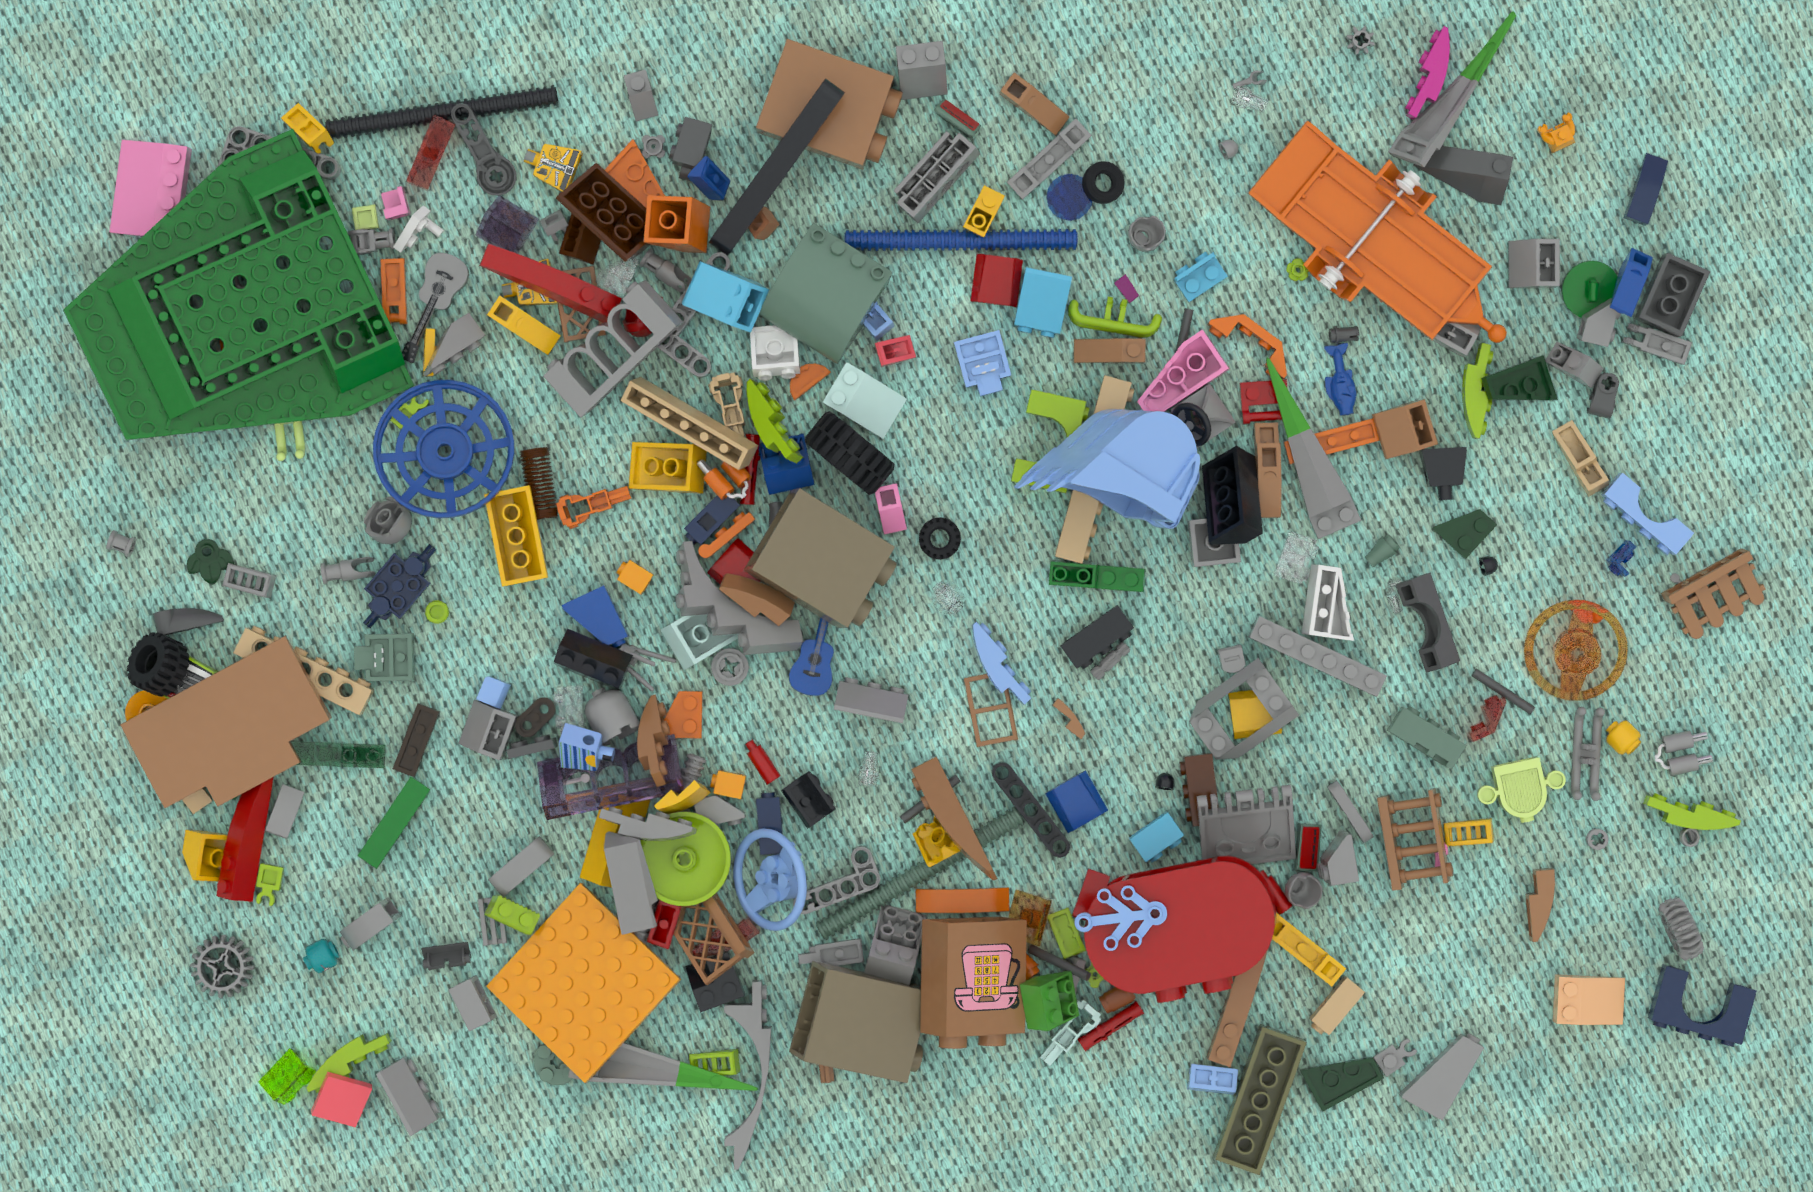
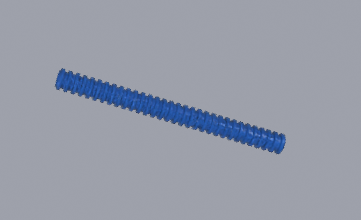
M992 229V232L987 231L984 238L971 231L966 232V230H963V232H959V230H955V232H952V230H948V232H944V230H941V232H937V230L930 232V230H926V232H922V230H919V232H915V230H912V232H908V230H904V232H900V230H897V232H893V230H890V232H886V230H882V232L875 230V232H871V230H868V232H864V230L849 232V230H846L845 243L861 251H864V249H868V251L875 249V251H878L880 248L883 251H886V248H890V251H893V248H897V251H900L901 248H904L905 251H908V248H912V251H915V248H919V251H922V248H926L927 251L930 248H934V251H937V248H941V251H944V248H948L949 251L952 248H955L956 251H959V248H963V251H966V248H970L971 251L974 248H977V250H981V248H985V250H988V248H992V250H996V248H999V250H1003V248H1007V250H1010V248H1014V250L1021 248V250H1025V248H1029V250H1032V248H1036V250L1043 248V250H1047V248L1054 250V248H1058V250L1065 248V250H1069V248L1076 250L1078 236L1076 229L1069 231V229H1065V231L1058 229V232H1054V229H1051L1050 232H1047V229H1044L1043 232H1040L1039 229H1036V232H1032V229H1029L1028 232H1025V229H1022L1021 232H1018L1017 229H1014V232H1010V229H1007V232H1003V229H1000L999 232Z

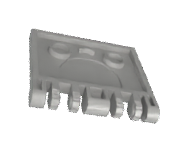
M1291 784L1281 786L1282 800L1280 801L1277 786L1272 787L1271 790L1272 802H1264L1265 794L1262 788L1257 789L1258 803L1254 804L1252 789L1235 791L1236 806H1232L1231 793L1226 792L1224 796L1226 807L1217 808L1218 799L1215 794H1210L1211 809H1208L1206 795L1197 796L1202 860L1217 856H1233L1243 859L1250 864L1296 859Z

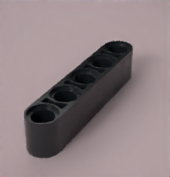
M1006 762L996 763L992 767L991 773L999 787L1050 853L1058 858L1066 856L1070 851V844L1012 767ZM1000 766H1005L1009 770L1008 776L1004 779H1000L995 775L996 769ZM1018 784L1023 788V793L1019 797H1013L1010 795V788ZM1028 803H1033L1037 806V812L1032 816H1028L1024 812V808ZM1042 822H1049L1051 824V831L1048 834H1041L1038 827ZM1057 840H1062L1066 844L1065 850L1061 853L1053 850V844Z

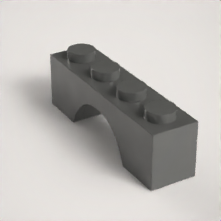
M1431 572L1397 583L1396 587L1403 606L1416 611L1424 624L1425 639L1418 651L1425 672L1442 669L1459 662L1460 658Z

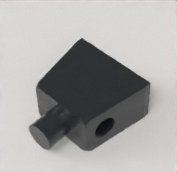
M1467 447L1419 450L1427 487H1438L1439 500H1453L1452 486L1463 485Z

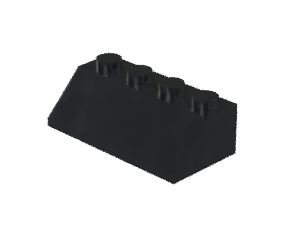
M1236 445L1202 466L1208 541L1211 545L1245 544L1263 534L1256 458Z

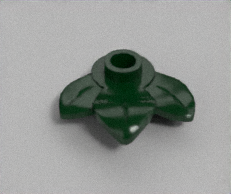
M203 539L197 543L195 553L189 556L187 570L189 574L200 572L204 581L214 585L220 577L221 570H226L228 563L234 564V560L227 550L219 548L215 541ZM210 548L211 553L204 554L203 549Z

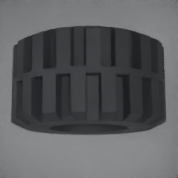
M158 632L146 634L142 637V640H138L135 648H132L131 656L127 661L129 662L127 666L129 673L127 676L131 680L130 683L153 695L160 697L170 695L171 691L177 690V686L182 684L184 676L186 677L187 675L186 670L189 667L188 649L183 643Z

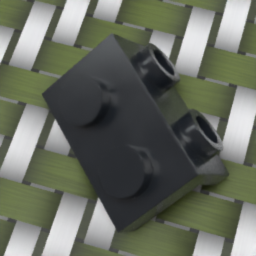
M810 771L781 790L807 829L836 810L833 799L823 791L819 779Z

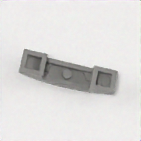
M1074 119L1007 183L1024 199L1092 135L1077 119Z

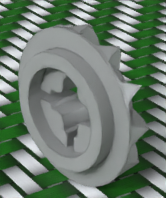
M733 648L719 651L714 656L711 664L714 678L719 683L727 686L742 682L747 676L749 669L745 655ZM725 657L731 663L739 661V664L734 668L735 676L730 671L721 673L720 670L726 666Z

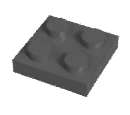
M550 734L534 738V743L528 744L527 740L514 742L511 744L512 748L506 751L508 759L553 749L558 747L556 737L550 738Z

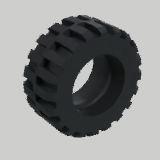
M831 411L824 413L805 436V443L868 495L874 494L894 470L895 464Z

